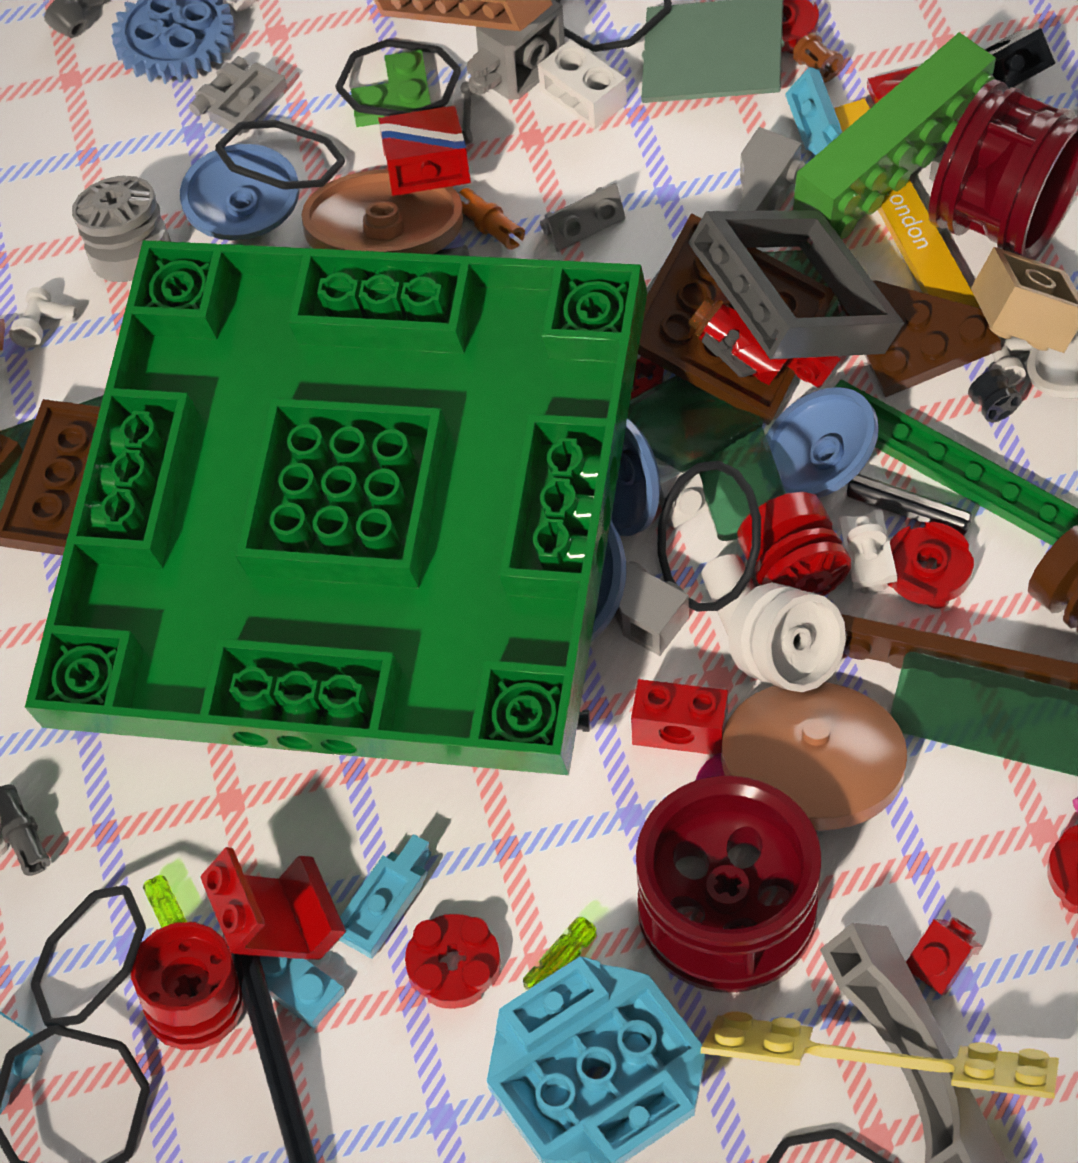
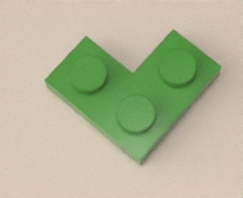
M422 50L384 55L388 83L351 88V96L359 105L410 112L431 104ZM354 110L356 127L379 124L378 118L386 117L360 113Z

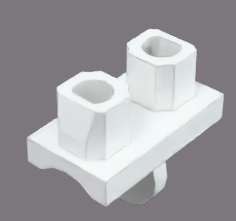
M882 509L875 510L861 517H839L844 547L851 558L850 575L853 589L861 588L862 593L866 594L886 590L888 583L897 582V573Z

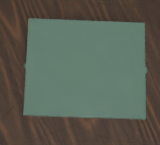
M723 0L671 5L670 12L645 34L644 51L642 52V103L780 93L782 48L785 44L782 39L784 0ZM664 6L647 7L646 23Z

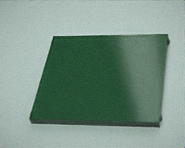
M677 375L630 400L627 417L643 433L655 458L682 473L762 427L764 420L751 412L726 403Z

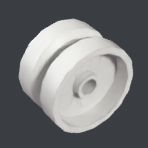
M771 582L755 587L741 599L732 614L728 631L730 654L736 666L749 677L772 683L786 690L805 692L818 688L829 679L842 660L846 643L845 623L838 607L825 596Z

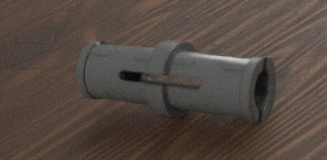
M6 784L0 786L2 826L0 833L5 843H10L24 875H36L45 870L44 866L49 867L51 864V860L39 840L37 834L38 825L34 817H29L25 811L15 785Z

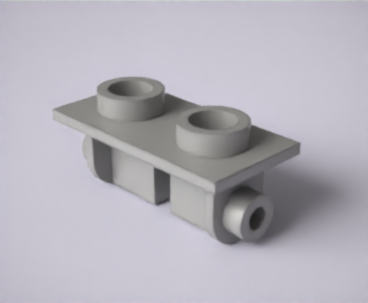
M613 183L605 188L599 187L596 189V192L558 211L545 214V219L540 220V226L546 235H552L557 252L626 218L617 184Z

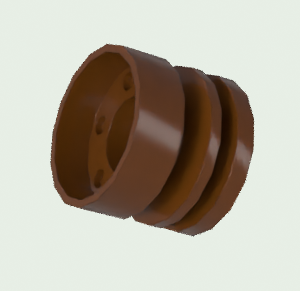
M1078 525L1067 531L1046 552L1035 568L1027 589L1029 595L1049 612L1059 613L1064 610L1062 620L1070 629L1077 628V633Z

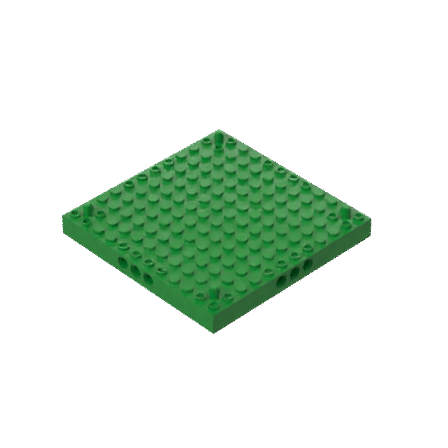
M143 240L25 703L26 710L42 728L569 776L648 294L641 264Z

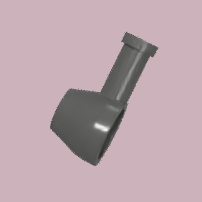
M54 0L47 8L44 20L56 32L69 38H76L87 27L84 12L100 4H106L111 0Z

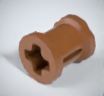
M811 32L807 36L802 37L793 50V59L799 65H806L807 67L819 70L824 83L835 78L843 67L844 57L838 51L828 49L822 43V38L817 33Z

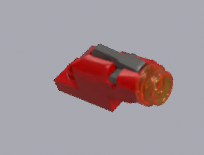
M707 297L688 323L696 329L694 334L699 337V340L716 356H719L738 376L746 377L752 375L767 385L772 383L783 366L786 365L801 380L809 382L819 389L841 359L838 356L770 359L736 310L720 299L715 302L710 297Z

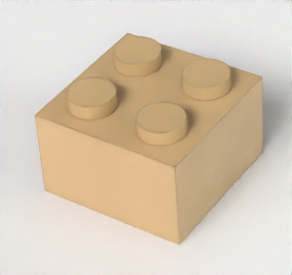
M993 247L971 287L979 308H981L989 324V329L1005 339H1011L1014 336L1026 340L1032 347L1041 351H1047L1050 348L1065 353L1078 330V292L1067 272Z

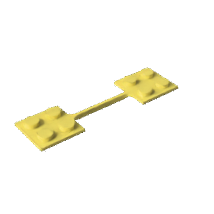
M738 1011L717 1015L701 1046V1053L796 1066H800L804 1054L807 1053L825 1058L934 1072H953L951 1086L1055 1099L1059 1058L1049 1057L1047 1052L1039 1049L1027 1048L1020 1050L1019 1053L1000 1051L997 1046L985 1042H974L969 1044V1046H959L958 1055L954 1059H937L820 1044L810 1040L813 1027L802 1026L801 1022L796 1019L782 1017L775 1018L772 1022L755 1020L750 1014Z

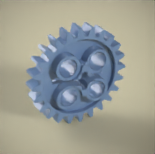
M137 0L136 4L126 1L124 3L126 12H117L118 22L111 25L114 33L111 35L118 61H123L125 70L133 68L137 78L146 73L148 82H152L157 76H162L163 83L167 84L171 76H176L179 83H183L184 75L188 73L194 79H197V70L202 68L207 72H211L210 62L222 63V53H230V42L235 41L233 16L231 15L229 5L223 4V0Z

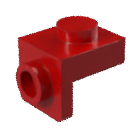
M952 917L949 922L945 919H934L906 960V963L914 976L939 994L946 995L971 956L978 955L983 946L973 939L976 931L955 917Z

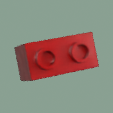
M638 679L631 715L632 745L709 755L721 753L723 733L728 720V690Z

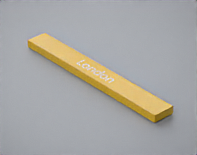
M865 98L834 108L842 132L870 109ZM910 179L901 190L897 192L894 190L890 191L884 197L878 212L922 293L979 308L971 288L937 227L931 224L929 213Z

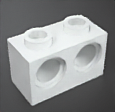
M571 39L538 64L540 92L593 130H596L627 105L626 77L617 68H611L597 58L590 49L581 47Z

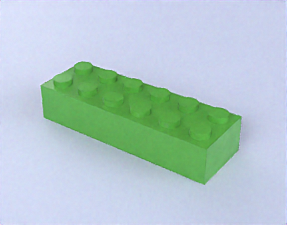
M958 32L797 171L793 211L820 210L841 239L848 237L860 219L866 214H874L879 209L884 197L890 191L894 190L897 192L901 190L908 182L911 174L919 167H927L933 161L937 152L945 144H948L960 118L972 99L986 83L995 79L993 71L996 58Z

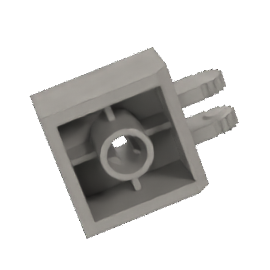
M551 0L553 5L521 32L476 27L478 51L472 58H469L466 64L468 74L471 77L469 78L468 86L472 94L481 95L493 89L508 100H518L539 83L538 64L565 44L563 5L555 0Z

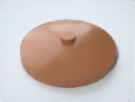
M388 169L358 172L327 183L325 186L317 189L307 199L301 215L304 237L314 249L434 254L449 245L457 237L463 224L462 201L458 192L452 186L392 196Z
M824 682L818 688L805 692L786 690L774 685L753 694L732 713L723 733L721 761L725 776L747 777L767 783L792 798L806 813L815 830H835L863 823L875 817L891 804L900 791L904 780L907 747L903 733L894 718L876 701L856 690Z

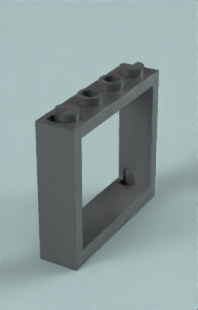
M820 210L706 211L688 242L770 359L885 354L904 325L903 320ZM809 237L813 241L812 245L807 241ZM800 247L850 316L796 318L746 248Z

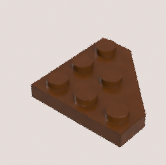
M878 280L873 281L904 322V325L885 354L864 355L885 398L1002 350L1001 340L998 335L989 329V324L981 308ZM839 301V305H840V307H841V309H842L844 315H845V316H850L849 313L846 311V309H845V308L843 307V305L841 304V302Z

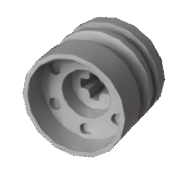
M120 175L100 180L82 191L72 205V216L78 227L79 236L84 241V249L90 266L98 277L107 281H133L143 240L171 241L166 224L161 218L160 207L156 202L153 187L147 180L137 176Z

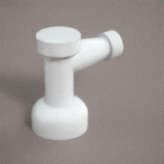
M32 287L27 291L25 297L27 307L23 318H18L12 323L9 337L15 344L21 347H37L43 337V329L39 324L40 317L65 318L66 321L74 322L77 306H65L51 302V295L48 291L40 287Z
M998 336L1001 340L1002 350L992 354L995 363L991 370H1003L1009 379L1008 386L1014 387L1023 381L1026 372L1022 362L1015 357H1011L1010 353H1020L1027 350L1031 352L1034 347L1028 344L1026 340L1014 336L1011 339Z

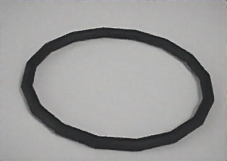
M721 461L697 463L679 476L665 498L658 522L657 556L665 582L670 581L677 584L672 577L666 555V526L673 502L684 484L701 471L719 470L733 477L746 495L752 517V547L745 572L733 590L716 602L698 603L689 597V608L696 612L719 611L736 600L753 576L761 549V515L754 491L739 470Z

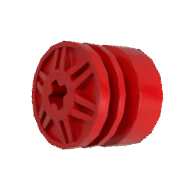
M807 492L787 493L770 499L758 507L761 515V549L755 566V576L760 585L772 582L825 596L835 590L846 579L851 570V558L847 550L842 546L841 538L833 530V523L821 500L815 494ZM751 513L743 520L737 531L738 543L747 561L752 547Z
M179 922L155 930L141 942L130 978L152 1034L165 1045L180 1050H198L220 1042L235 1029L243 1013V994L232 955L225 939L213 928L196 922Z

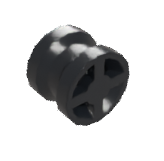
M1000 369L985 372L968 389L969 397L974 404L982 406L981 413L986 421L990 423L999 422L1013 414L1022 401V397L1017 389L1008 386L1009 379L1003 370Z

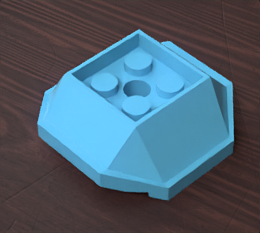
M580 956L499 1008L496 1034L486 1081L491 1094L541 1163H625L695 1115L706 1054L701 1053V1042L648 974L621 967L602 965L600 961ZM595 1066L604 1067L609 1071L601 1079H592L585 1075L588 1069Z

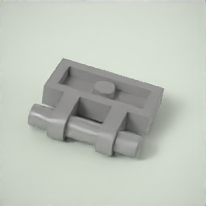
M237 56L231 63H224L218 69L217 77L209 85L203 84L195 93L196 98L188 107L196 116H200L208 109L210 121L230 131L237 123L255 121L287 88L286 78L257 62L245 71L248 63L244 58ZM241 130L237 135L240 136L245 130Z

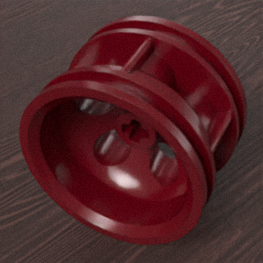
M994 79L986 83L964 111L942 156L929 201V220L931 224L942 229L948 227L951 233L958 236L963 235L968 230H973L987 236L990 241L997 244V248L1036 260L1058 230L1078 189V116L1075 117V113L1070 109H1058L1026 96L1023 90L1016 87L1008 89L1007 84Z
M714 776L699 779L676 789L659 802L647 817L641 829L636 847L639 925L647 947L659 964L676 978L694 987L713 992L736 993L766 986L788 973L799 962L811 943L816 927L821 873L820 843L814 826L806 813L792 798L781 790L762 781L740 776ZM739 844L753 846L760 852L758 860L753 865L743 869L734 866L728 857V852ZM694 856L702 859L706 863L708 870L702 878L690 879L681 874L675 864L684 857ZM770 886H780L791 894L785 902L775 906H766L758 900L760 892ZM691 906L700 910L705 918L701 923H696L682 915L677 909ZM735 925L747 926V928L729 929Z

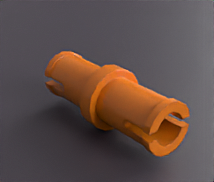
M463 188L458 192L469 201L468 204L462 201L463 214L474 222L475 228L482 234H490L509 250H513L520 245L509 237V234L512 233L523 241L525 236L524 228L506 217L500 206L496 203L486 202L471 188Z

